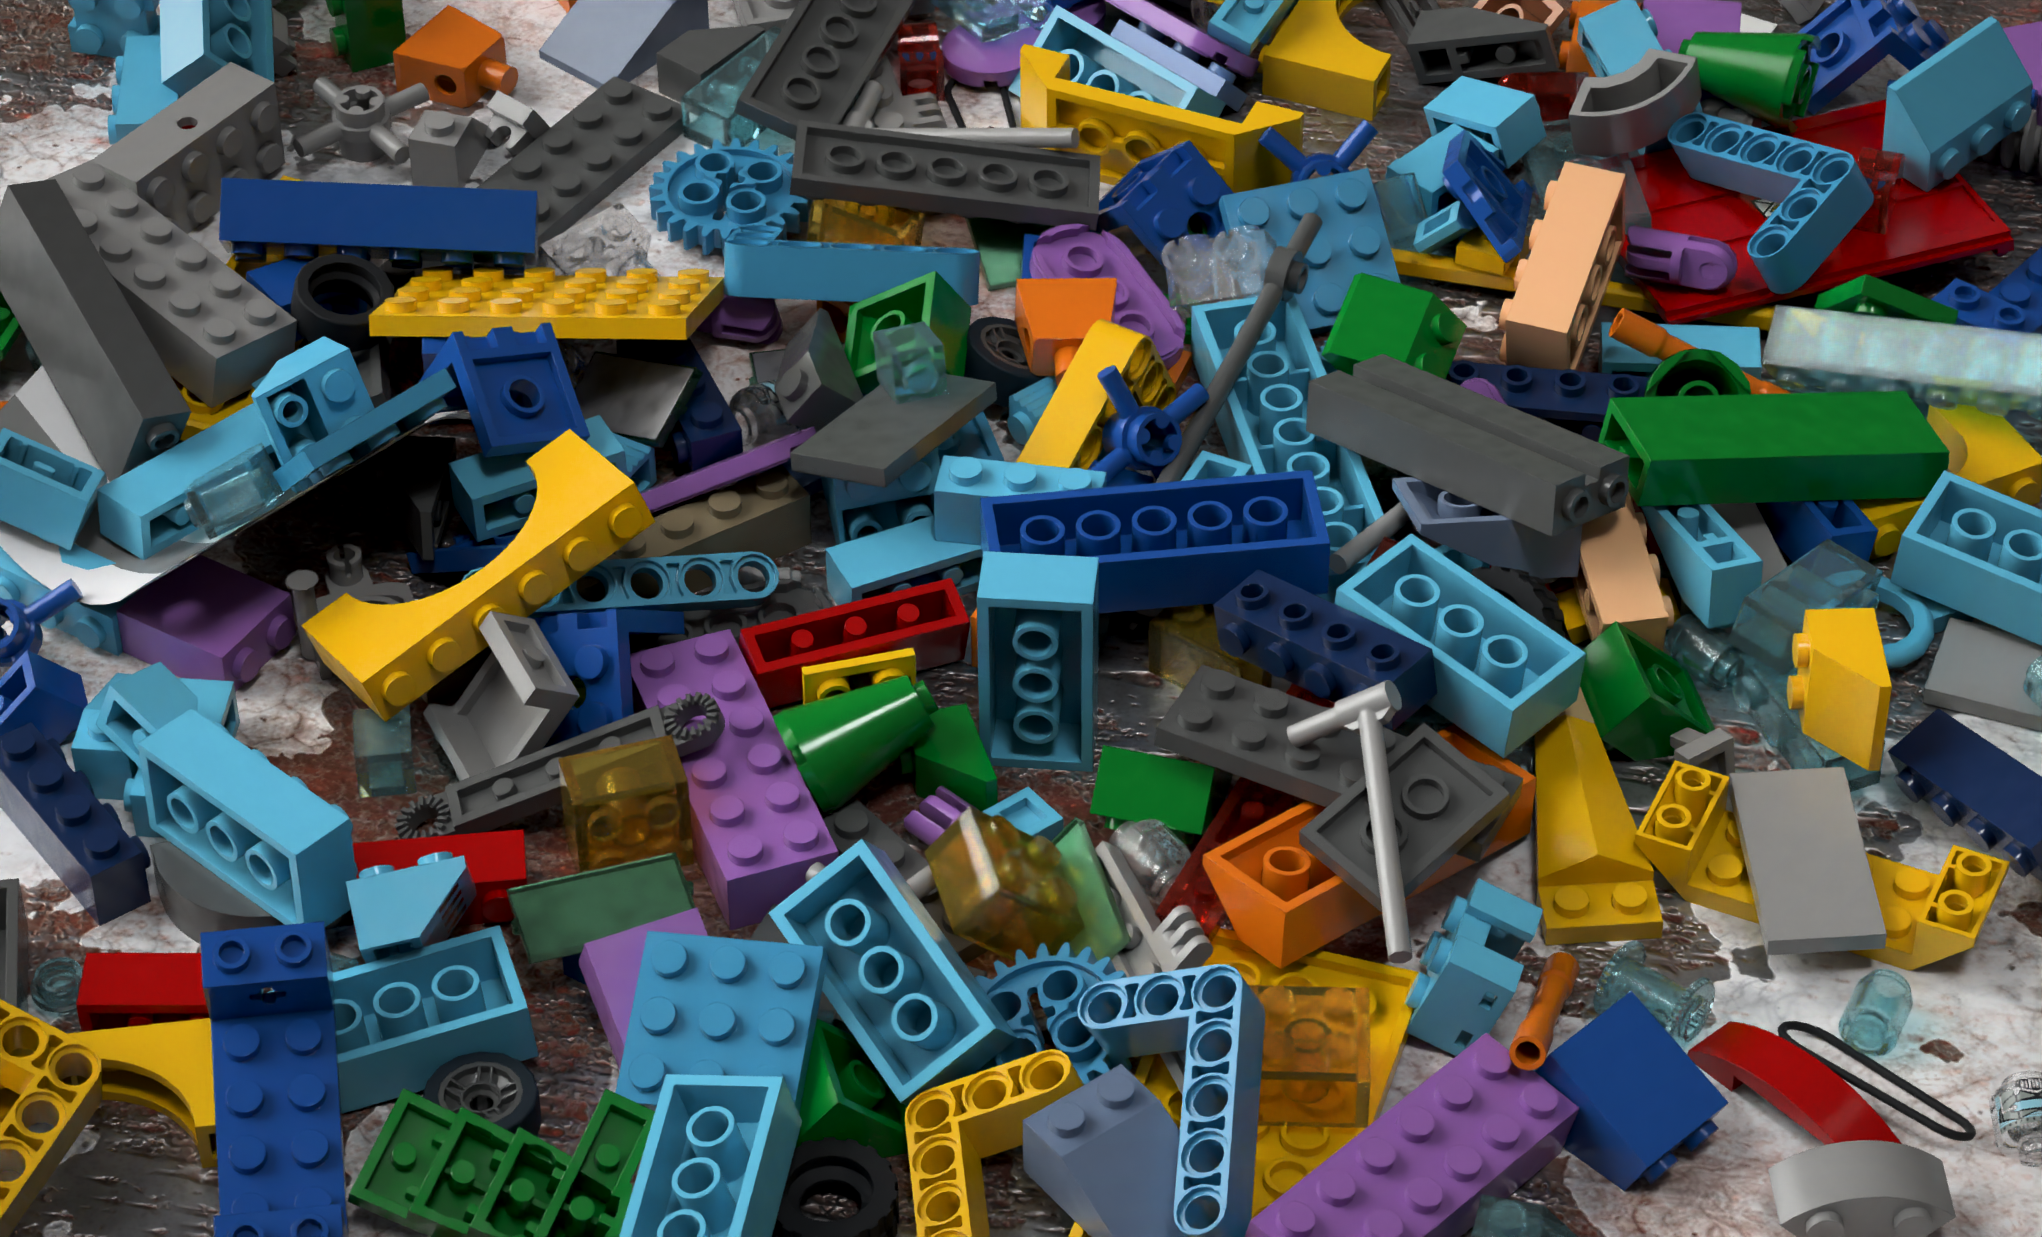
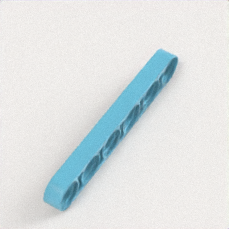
M753 551L603 560L582 577L592 576L600 580L605 589L604 599L598 602H589L583 599L578 594L576 580L552 598L550 602L541 606L528 617L557 616V614L575 612H603L607 609L682 612L754 607L764 603L775 591L779 583V572L776 564L770 557ZM750 566L760 570L766 580L765 589L759 592H750L744 589L738 580L739 569ZM483 567L472 569L471 571H469L466 575H464L461 582L469 578L479 570H481ZM694 569L705 572L711 578L713 584L712 592L703 596L690 592L684 581L685 573ZM637 573H647L653 576L658 583L659 594L651 599L641 598L636 595L631 587V577Z

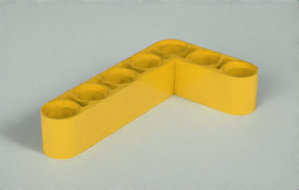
M1098 319L1089 329L1016 462L1088 470L1092 462L1097 460L1104 447L1102 444L1104 425L1110 416L1117 412L1097 378L1098 373L1106 367L1112 365L1117 367L1139 406H1154L1163 410L1176 399V388L1152 339L1147 335L1105 319Z
M0 999V1084L20 1094V1097L0 1124V1173L3 1171H14L21 1174L18 1179L13 1181H0V1237H9L98 1109L103 1098L101 1058L90 1045ZM17 1048H27L34 1051L29 1056L18 1058L9 1054ZM75 1075L87 1079L79 1085H68L62 1082L64 1078ZM37 1123H48L54 1126L52 1130L46 1133H35L28 1130L30 1126Z
M1054 1049L1040 1051L927 1089L910 1101L905 1110L904 1120L917 1237H990L981 1159L1023 1145V1120L1084 1085L1068 1055Z

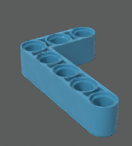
M1697 112L1679 118L1668 130L1667 138L1689 177L1780 204L1751 237L1747 246V251L1769 290L1776 294H1785L1800 288L1868 211L1874 201V194L1852 154L1846 151Z
M764 225L740 226L725 240L724 294L735 297L860 302L918 277L937 271L969 306L977 305L979 299L980 251L955 247L783 240V228Z
M1216 964L1112 979L1094 984L1084 992L1079 1000L1077 1007L1078 1018L1107 1054L1114 1058H1129L1186 1050L1173 1212L1176 1225L1185 1237H1245L1252 1216L1265 1027L1264 1005L1238 970L1228 964Z

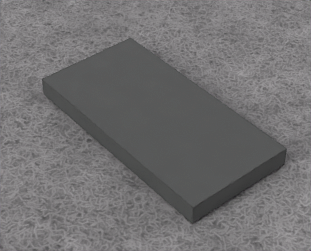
M903 367L790 452L792 470L885 488L997 400L996 382Z

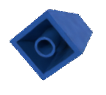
M1632 991L1546 1057L1544 1063L1534 1070L1579 1107L1563 1148L1623 1191L1641 1177H1644L1650 1185L1658 1180L1679 1161L1673 1155V1152L1684 1144L1690 1152L1698 1148L1719 1129L1712 1119L1729 1103Z

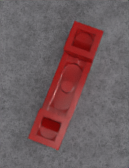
M1729 1021L1688 1050L1689 1058L1732 1092L1743 1083L1824 1143V1145L1857 1140H1877L1902 1144L1877 1112L1840 1076L1805 1050L1774 1033L1749 1024Z

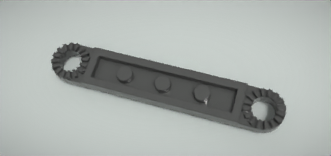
M696 692L695 696H692L691 693L685 694L686 699L682 700L679 697L675 703L660 708L659 705H656L445 787L444 792L434 796L428 795L426 799L423 796L418 797V802L414 803L412 800L408 802L410 807H403L400 810L402 815L397 816L396 820L398 823H396L395 828L401 839L487 832L706 748L713 744L723 733L725 718L714 697L711 698L707 693L702 696L701 692ZM701 715L706 716L702 720L703 725L701 723L697 724L698 729L695 730L694 726H691V731L687 727L682 729L684 724L691 718ZM431 818H437L438 822L435 821L433 823L435 828L428 827V833L425 829L422 830L421 834L419 831H415L422 822Z

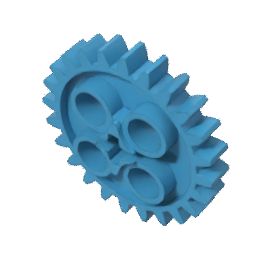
M734 138L730 146L724 147L718 139H714L712 143L713 148L707 150L699 144H694V154L689 155L678 151L676 152L677 163L672 161L662 162L663 172H654V184L649 185L651 218L657 221V230L659 232L668 231V241L670 242L683 239L685 250H689L698 244L702 245L703 255L706 256L714 248H721L724 257L725 240L740 226L764 225L783 228V240H787V232L797 234L801 232L800 222H809V210L813 209L812 199L805 196L790 195L793 153L790 152L778 156V146L775 144L765 150H761L759 140H754L748 147L741 146L739 138Z
M1064 942L1057 955L1051 956L1046 944L1041 943L1037 950L1036 958L1028 960L1026 954L1019 949L1016 950L1015 955L1016 965L1009 968L999 960L994 962L998 976L993 980L980 975L975 977L1018 1039L973 1074L1046 1050L1044 1046L1045 1039L1030 1002V996L1033 993H1038L1041 1007L1047 1017V1027L1056 1049L1068 1055L1084 1085L1120 1064L1128 1071L1132 1069L1129 1058H1114L1107 1054L1078 1018L1077 1007L1079 1000L1088 988L1102 981L1127 977L1123 970L1116 971L1110 957L1106 956L1097 961L1092 948L1088 946L1076 957L1069 942Z

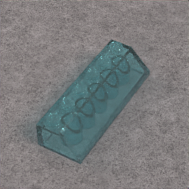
M1776 305L1761 364L1781 388L1795 392H1804L1807 390V386L1825 388L1827 392L1906 391L1911 399L1925 400L1927 404L1940 409L1953 410L1957 408V404L1976 406L1978 410L1996 416H2005L2009 410L2027 412L2029 416L2042 421V334Z

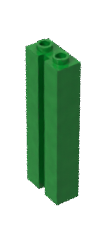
M1906 391L1610 398L1598 441L1600 444L1630 456L1628 491L1637 506L1927 497L1943 471H1947L1950 453Z

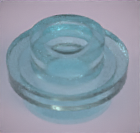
M66 957L52 958L43 962L36 969L30 985L34 1003L39 1008L49 1012H66L77 1008L76 1002L83 972L80 964Z

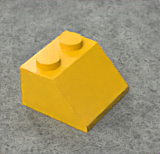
M1806 609L1802 633H1794L1792 640L1794 667L1798 668L1797 675H1789L1787 680L1789 709L1798 710L1804 734L1867 771H1880L1892 684L1875 609Z

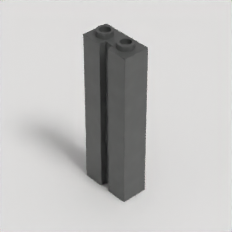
M56 179L8 185L0 206V291L99 465L106 473L107 479L111 482L172 448L180 440L191 410Z
M1385 354L1353 364V376L1337 370L1309 381L1306 431L1551 537L1625 507L1626 496L1629 490V455Z

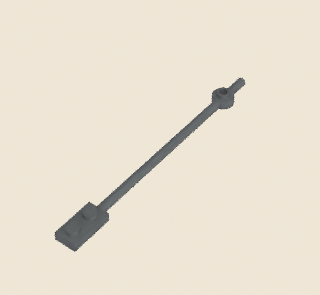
M1314 213L1304 214L1286 247L1278 246L1272 253L1264 277V288L1207 388L1209 400L1192 415L1182 433V445L1179 454L1172 462L1164 466L1155 483L1182 480L1280 301H1290L1294 293L1301 294L1308 279L1309 266L1303 263V259L1323 224L1318 215ZM1121 611L1099 613L1098 658L1099 648L1106 636H1113L1118 628Z

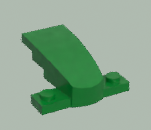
M403 1088L349 1193L347 1202L430 1237H619L632 1194L633 1184L630 1182L642 1159L655 1111L605 1089L573 1156H570L521 1127H518L514 1134L462 1106L456 1114Z

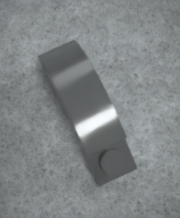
M169 841L150 845L156 885L163 907L176 927L197 943L201 944L200 933L284 925ZM351 909L326 926L325 929L329 930L353 924Z

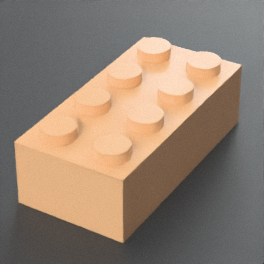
M1565 161L1558 181L1550 180L1544 197L1543 207L1546 211L1544 219H1536L1531 229L1529 249L1532 251L1529 259L1521 258L1516 269L1514 278L1515 296L1513 299L1506 298L1501 308L1499 329L1506 330L1499 354L1501 362H1506V365H1522L1533 368L1578 370L1625 241L1626 174Z

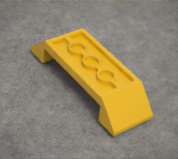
M1023 44L1020 49L1021 128H1077L1079 131V144L1077 148L1039 149L1100 156V182L1115 185L1140 160L1188 140L1191 141L1234 193L1290 183L1292 171L1258 142L1260 136L1270 126L1303 153V112L1256 101L1243 123H1238L1070 81V55Z
M1675 760L1635 834L1634 843L1685 901L1759 924L1734 813L1726 810L1730 777ZM1953 845L1940 874L1937 875L1866 853L1887 933L1884 949L1850 950L1847 952L1911 971L1973 948L2007 875L2010 862Z

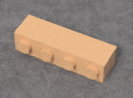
M1628 491L1625 507L1582 525L1578 577H1572L1591 642L1617 621L1663 651L1666 630L1672 629L1674 626L1673 605L1669 596H1662L1659 588V561L1656 554H1648L1645 545L1647 542L1646 521L1642 512L1635 513L1632 504L1633 498Z

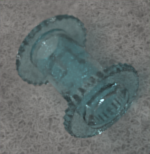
M1634 940L1624 944L1611 957L1599 978L1594 993L1596 1013L1598 1015L1602 1014L1632 991L1684 1051L1699 1035L1710 1015L1715 998L1713 982L1708 978L1702 977L1686 988L1644 965L1646 949L1643 943Z

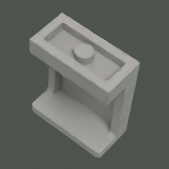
M490 611L479 629L492 650L491 654L455 705L446 706L429 703L423 712L434 732L436 741L442 746L453 765L459 781L542 750L580 696L535 619Z

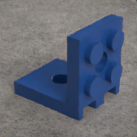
M1836 0L1798 32L1819 36L1821 41V51L1811 48L1810 61L1819 63V68L1807 110L1815 115L1889 54L1911 71L1946 47V44L1950 42L1948 35L1933 19L1925 22L1920 17L1917 8L1911 0Z
M1188 140L1140 160L1099 200L1096 231L1089 230L1088 232L1101 235L1102 230L1109 232L1127 225L1188 298L1196 301L1201 299L1235 265L1218 205L1222 195L1233 194L1234 192L1191 141ZM1192 215L1200 217L1206 224L1207 236L1203 242L1194 240L1188 232L1187 224Z
M551 322L541 323L535 332H513L512 326L492 328L485 337L471 338L464 336L463 331L452 332L419 381L421 382L446 368L457 387L443 396L448 406L437 413L468 410L484 458L538 452L568 429H571L585 442L590 437ZM520 392L525 393L530 398L532 408L521 407L514 402Z
M607 609L603 612H575L557 614V616L527 617L535 619L571 682L578 677L586 687V698L579 708L572 706L543 749L633 715L629 639L685 634L684 613L678 611Z

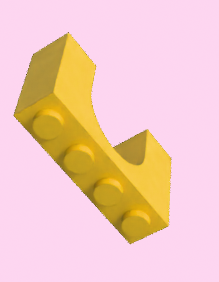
M1975 387L1929 402L1927 421L1950 452L1948 469L1953 474L2028 505L2040 502L2042 491V456ZM1926 497L1853 500L1878 529L1869 561L1898 551L1903 532Z

